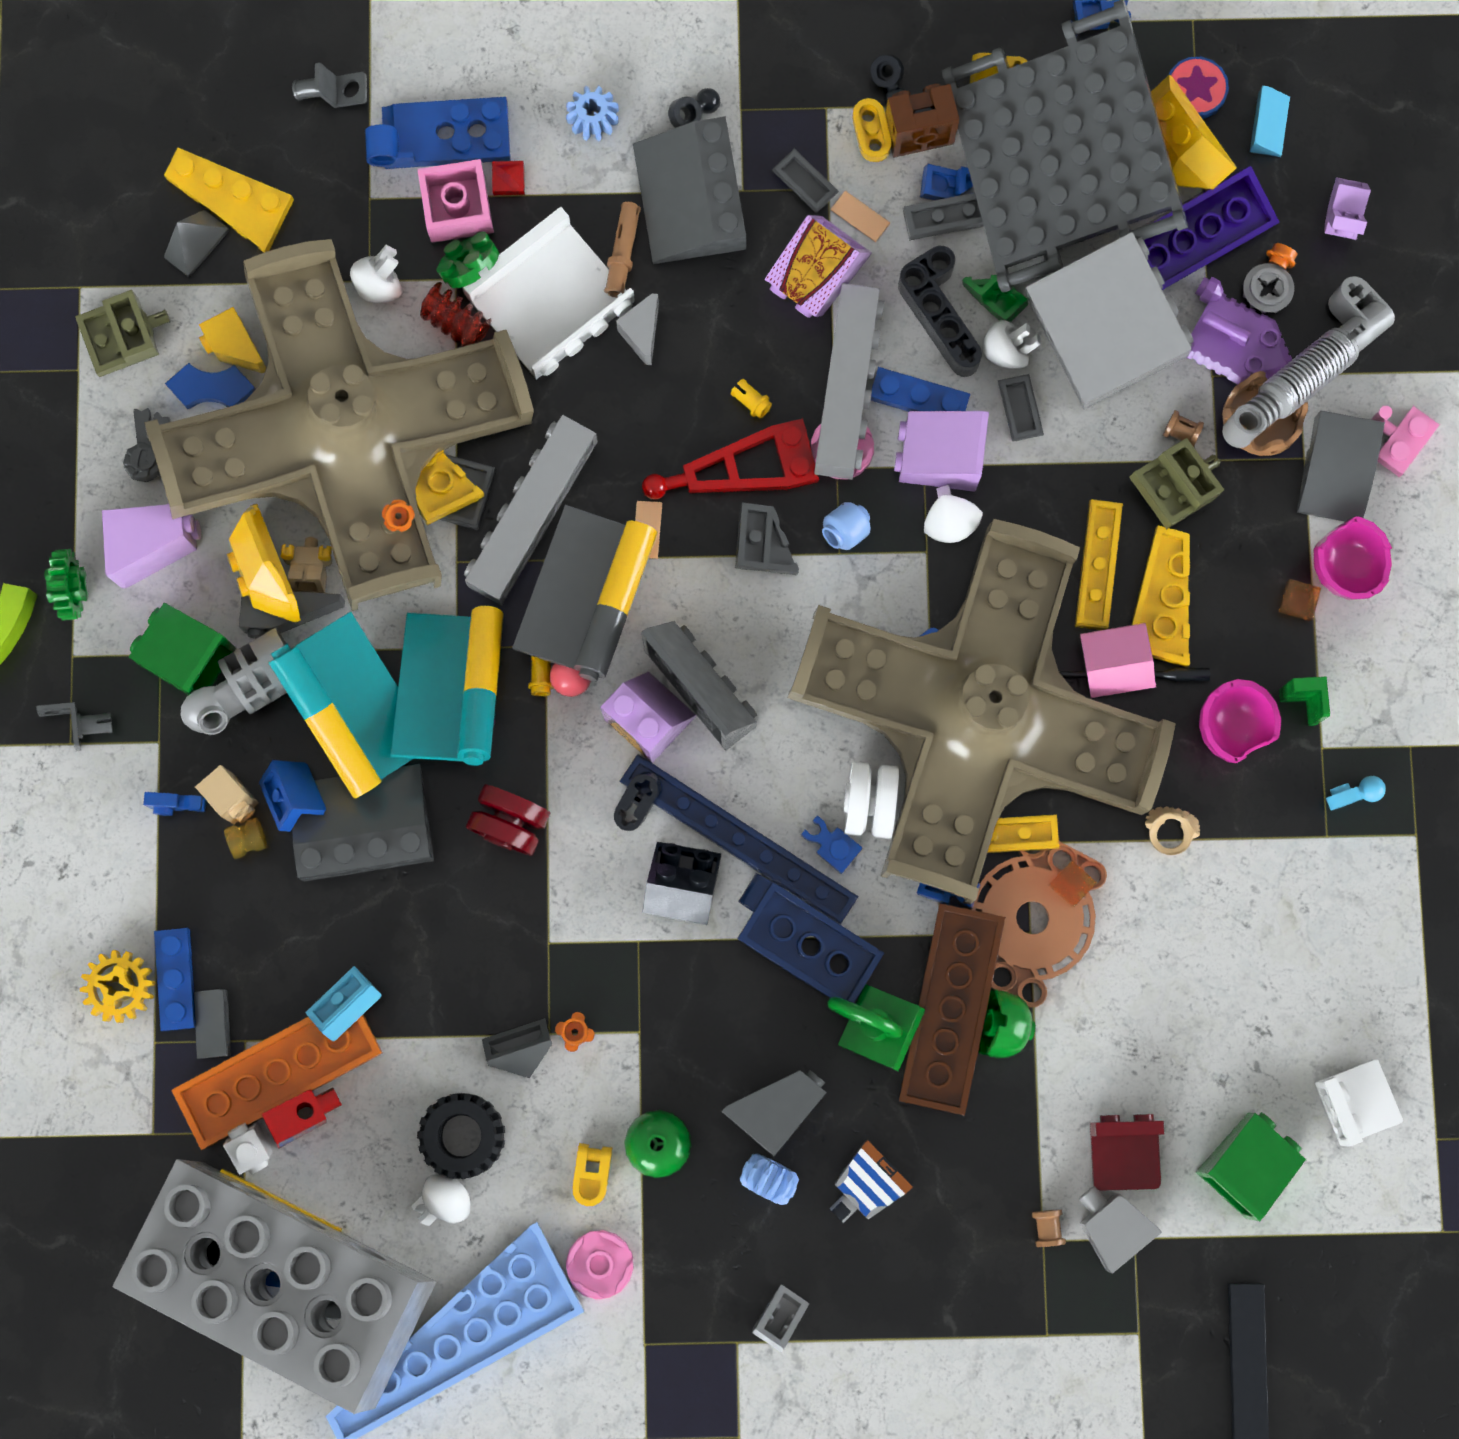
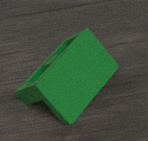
M1327 676L1293 678L1279 689L1280 702L1306 701L1309 726H1316L1330 717Z

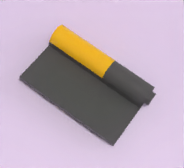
M565 505L512 649L580 671L579 676L589 681L597 682L598 678H605L656 539L657 531L653 527L638 521H627L626 525Z

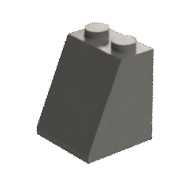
M800 1070L727 1105L721 1112L775 1156L827 1093L821 1088L825 1082L811 1070H808L806 1074Z

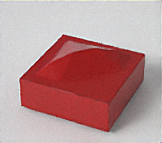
M524 161L492 162L493 196L525 195Z

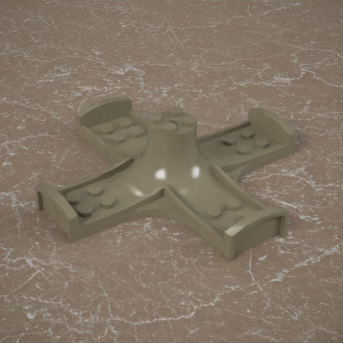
M332 239L288 245L244 260L245 278L267 344L268 365L262 383L246 401L237 405L159 425L157 419L144 422L147 437L151 443L167 495L172 519L252 498H281L299 504L318 519L330 541L352 611L358 610V603L428 583H433L434 588L441 587L442 574L439 565L435 563L417 508L415 490L421 471L438 452L457 443L532 423L533 405L518 357L507 330L494 332L493 339L420 358L406 359L384 352L363 334L354 316L335 258V248ZM393 500H403L407 506H411L414 510L415 517L411 522L412 525L404 532L399 530L390 531L384 525L385 520L382 517V510L385 505H390ZM396 513L395 518L400 519L401 514Z
M993 519L986 529L965 600L956 617L938 632L915 638L892 634L830 613V608L818 605L816 608L806 647L787 698L861 722L883 734L899 754L906 777L904 798L880 875L881 877L888 878L890 875H895L960 896L964 898L963 903L972 904L977 898L979 891L977 885L994 828L1004 807L1020 794L1041 788L1070 791L1139 815L1151 811L1167 764L1176 723L1165 719L1160 722L1094 701L1077 693L1059 673L1052 652L1054 626L1073 563L1078 558L1080 547L1032 528Z

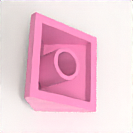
M1146 623L1080 634L1091 698L1156 688L1154 662Z

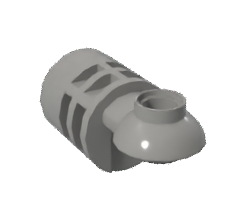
M273 628L218 660L219 667L226 680L216 686L202 687L188 695L181 706L180 715L183 723L193 731L215 735L226 728L233 716L245 709L249 714H252L286 694V690L268 663L273 660L271 653L287 644L279 631Z

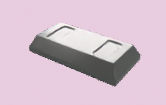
M795 148L772 169L815 213L823 208L839 192Z
M1026 374L998 380L1012 442L1043 436L1044 433L1030 375Z

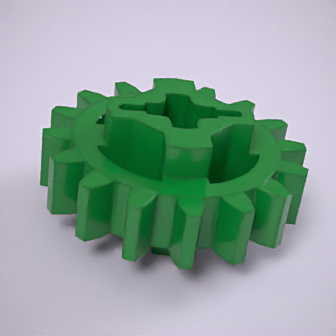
M71 549L52 551V557L49 558L51 568L46 569L44 575L47 599L49 603L54 602L53 608L57 610V617L61 618L62 621L81 618V611L84 610L82 601H87L88 599L86 571L84 567H79V560H76L75 552H72Z

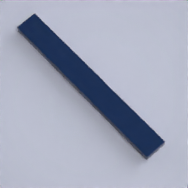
M637 754L621 778V784L628 787L636 775L642 772L654 773L659 777L662 787L654 803L655 806L841 925L859 896ZM648 780L643 783L638 782L642 787L639 793L641 797L648 792H653L649 788L650 782Z

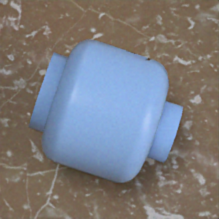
M844 502L824 517L823 536L833 548L850 550L870 534V515L863 506Z

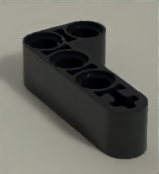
M936 246L902 268L898 290L951 369L961 377H969L979 367L982 350L939 287L953 273L955 265L954 252L949 247ZM942 260L948 267L937 269L933 266L932 262ZM915 276L921 281V284L912 286L905 279ZM933 302L939 309L930 312L923 307V304ZM951 328L957 335L947 338L940 330ZM961 355H963L965 358H968V357L971 356V357H972L971 362H969V360H967V359H965V360L962 361V360L960 359V358H961Z

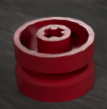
M484 784L477 800L481 806L494 812V815L483 811H473L466 824V828L497 846L533 856L539 840L535 834L522 827L524 825L537 830L545 829L551 815L550 811L513 793Z

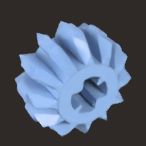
M585 86L583 95L574 91V101L568 102L566 105L569 112L566 115L567 123L573 125L572 132L575 135L583 132V139L586 141L590 138L591 134H595V138L598 141L601 140V132L611 135L613 132L611 125H617L619 122V118L616 115L619 112L618 103L612 102L613 95L611 92L602 95L603 92L600 86L594 92H590V88ZM591 111H597V112H598V114H597L596 112H594V116H588V115H587V113H589V115H591Z
M752 1154L742 1169L740 1181L743 1186L757 1195L774 1203L784 1205L793 1197L799 1178L795 1172L764 1155Z

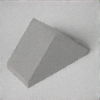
M650 294L616 320L617 331L645 365H652L659 309L658 294Z
M781 1284L752 1328L753 1334L782 1353L810 1303Z

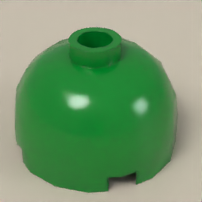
M990 991L978 1050L979 1054L995 1058H1008L1019 1053L1026 1046L1028 1040L1033 1039L1036 1025L1023 999L1006 991Z
M663 1110L649 1111L637 1117L628 1128L624 1141L626 1156L631 1165L643 1175L654 1178L670 1176L680 1170L688 1160L692 1146L690 1132L685 1123L675 1114ZM656 1137L661 1138L663 1142H658ZM652 1140H653V1142L655 1143V1146H654L653 1149L651 1148V1141H652ZM664 1145L660 1151H656L658 1146Z

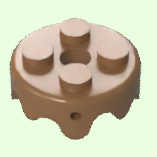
M1264 371L1253 373L1234 387L1223 407V425L1238 407L1245 405L1258 394L1260 386L1268 380ZM1305 402L1288 417L1277 419L1248 446L1241 449L1259 456H1272L1290 448L1303 432L1302 428L1308 412V402Z

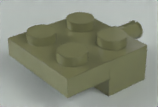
M133 290L102 301L103 306L75 316L93 367L99 377L159 355L153 339V328L171 322L166 309L147 316L142 310L139 299Z
M1187 438L1164 451L1158 458L1133 472L1129 477L1166 530L1215 500L1224 491V488L1211 472V470L1220 466V460L1214 461L1217 456L1213 454L1203 460Z

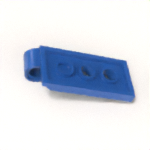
M507 97L392 104L382 107L383 124L372 125L365 129L366 161L372 166L385 167V169L440 166L481 159L482 163L511 161ZM473 125H483L486 128L485 133L480 137L471 136L469 129ZM448 126L455 130L453 136L449 139L439 138L437 133L442 127Z

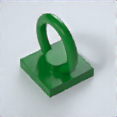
M865 984L856 1004L839 997L829 998L827 1003L829 1009L849 1019L838 1045L899 1071L925 1009Z

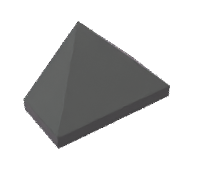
M206 210L200 211L176 223L164 259L190 278L230 230Z
M545 1018L482 1039L488 1066L527 1078L531 1077L552 1046Z

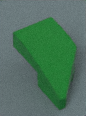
M991 275V278L972 280V277H965L962 280L963 286L998 320H1006L1011 323L1028 306V299L1012 287V290L1002 293L997 282V275Z

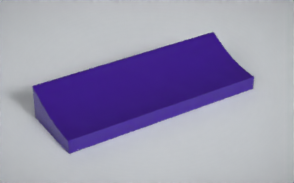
M1249 166L1225 178L1213 190L1206 189L1183 202L1182 205L1188 228L1180 231L1176 228L1145 239L1144 242L1150 253L1147 262L1151 268L1155 266L1158 268L1164 280L1162 290L1280 223L1252 167ZM1172 210L1167 211L1145 225L1173 216Z

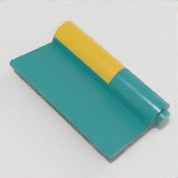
M478 606L472 609L471 617L407 613L391 757L463 761L473 766L481 765L484 761L490 759L504 619L503 611L492 606Z
M351 611L292 648L287 643L271 653L273 660L268 662L353 798L367 793L382 782L381 779L414 759L391 757L398 686Z

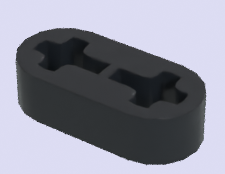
M642 772L631 780L614 811V821L620 829L633 831L645 821L662 789L658 776L652 772ZM648 780L650 782L649 788L653 792L646 793L640 799L638 795L642 787L638 782L643 783ZM633 804L637 805L633 814L637 820L625 821L626 814L622 811H627Z

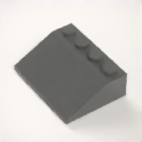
M726 116L693 121L633 143L653 264L746 250V231Z
M675 621L646 628L641 632L646 654L725 751L756 728L754 718L757 716L755 710L746 700L741 703L733 694L737 690L726 675L720 678L713 669L716 663L705 650L701 653L693 644L696 639L685 625L679 627Z
M421 764L398 768L381 779L382 782L357 798L352 797L340 776L314 780L326 806V811L323 815L301 814L292 828L297 878L304 882L434 861Z

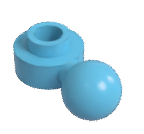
M1368 776L1360 782L1359 787L1350 788L1349 783L1330 789L1332 796L1327 797L1326 800L1331 811L1362 799L1376 802L1384 796L1386 787L1383 780L1379 777Z

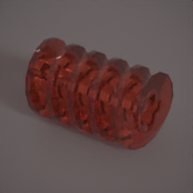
M437 282L429 290L422 302L421 318L424 321L430 320L434 328L441 327V332L444 335L451 334L452 341L457 343L461 341L462 347L479 343L491 325V318L481 323L482 311H478L473 316L470 315L473 305L470 303L463 309L460 308L463 298L458 296L454 301H451L453 291L448 289L441 294L440 291L443 285L441 282Z

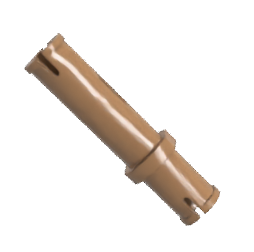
M623 202L621 204L613 252L607 261L609 273L604 292L615 298H618V294L624 293L627 275L633 266V262L630 259L639 213L641 212V207L633 202Z

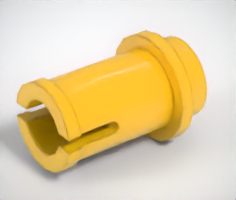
M741 379L737 385L746 394H743L735 386L730 394L751 411V416L764 417L772 407L769 396L761 395L745 379Z
M531 656V682L528 683L531 695L549 696L551 695V690L554 689L550 682L551 662Z

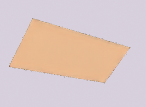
M847 191L843 192L830 209L875 242L890 224L889 221Z
M637 501L635 521L647 524L657 531L649 558L658 559L662 502Z

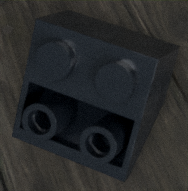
M657 842L646 883L642 913L708 925L721 853L679 846L673 843Z

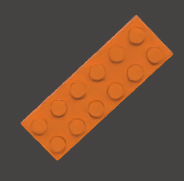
M364 1015L335 1041H331L312 1020L307 1017L171 1091L200 1149L205 1150L229 1137L227 1133L243 1123L249 1126L263 1118L262 1113L311 1089L314 1091L383 1054Z

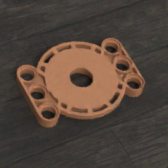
M1060 841L1059 849L1040 850L1036 854L1020 850L1018 852L1021 857L1011 858L998 864L980 882L976 901L973 908H970V910H979L984 913L1006 917L995 970L997 968L1007 969L1011 974V981L1005 987H1000L992 981L991 989L994 991H1006L1019 996L1026 1002L1028 1008L1038 1007L1046 1000L1047 988L1043 980L1052 979L1067 972L1082 959L1088 950L1095 932L1096 918L1093 899L1089 891L1102 887L1107 878L1106 869L1100 862ZM1057 851H1063L1069 855L1071 862L1068 868L1061 870L1054 866L1052 858ZM1024 862L1026 867L1020 868L1018 863ZM1011 865L1012 871L1004 874L1000 879L996 880L992 877L1000 869ZM1092 866L1099 871L1100 879L1097 884L1089 885L1084 882L1082 878L1084 868ZM988 883L991 888L986 893L983 903L977 902L982 888ZM1077 892H1082L1085 898L1080 900ZM1027 902L1039 903L1048 913L1047 926L1038 934L1025 933L1017 924V911ZM1085 905L1088 906L1090 916L1089 927L1083 926L1084 913L1082 907ZM1081 934H1086L1084 946L1077 954L1073 950L1078 944ZM1066 957L1072 960L1064 968L1053 971L1052 966L1061 962ZM1044 969L1046 974L1039 975L1037 970ZM1028 983L1036 984L1040 989L1041 995L1036 1002H1028L1022 995L1023 987Z

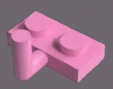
M1383 406L1371 419L1385 422L1383 433L1389 437L1380 449L1378 462L1400 478L1440 424L1413 406L1400 424L1395 426L1388 421L1393 413L1392 409L1389 406Z

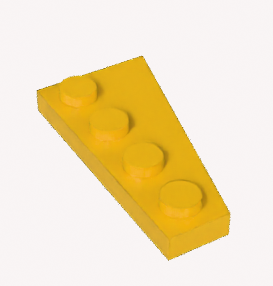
M177 148L164 174L169 182L197 203L210 210L218 219L226 222L238 234L255 244L262 252L270 250L294 201L290 194L180 148Z
M444 450L438 452L421 471L415 490L417 508L426 525L484 497V492L477 485L475 486L466 477V473L445 455Z
M1158 525L1155 529L1131 625L1146 623L1153 658L1188 667L1190 666V592H1188L1190 534L1171 528L1166 530L1165 527Z

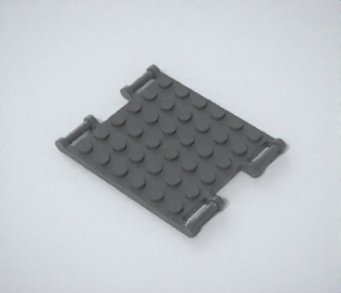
M1124 0L1114 2L1113 7L1080 20L1063 22L1062 29L1068 46L1009 68L1005 51L1001 46L993 49L992 54L956 68L949 66L942 69L945 84H950L960 119L958 131L997 273V282L1002 293L1012 290L1014 285L1051 272L1054 273L1064 268L1059 252L1060 249L1119 229L1120 238L1133 232L1136 239L1142 237L1145 240L1176 228L1178 231L1188 228L1182 201ZM1119 19V27L1079 42L1077 34ZM997 66L999 73L959 88L958 80ZM1172 210L1173 216L1134 230L1130 228V224ZM1048 254V260L1010 274L1008 272L1009 267Z

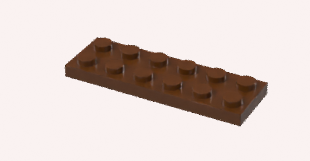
M942 903L939 904L919 1006L924 1008L925 1012L910 1044L899 1101L965 1115L1006 917Z

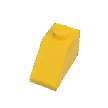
M234 307L199 324L204 333L199 339L208 354L214 352L220 362L262 374L266 371L267 367Z

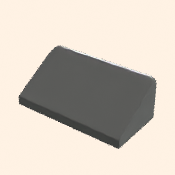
M214 989L194 992L197 1059L230 1057L228 990Z

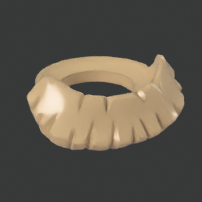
M1157 807L1148 813L1149 816H1146L1145 825L1149 829L1150 841L1153 847L1163 854H1180L1190 846L1193 838L1200 836V832H1198L1200 831L1198 819L1194 815L1189 814V812L1182 811L1179 808ZM1167 819L1180 821L1183 830V840L1175 848H1165L1157 839V831Z

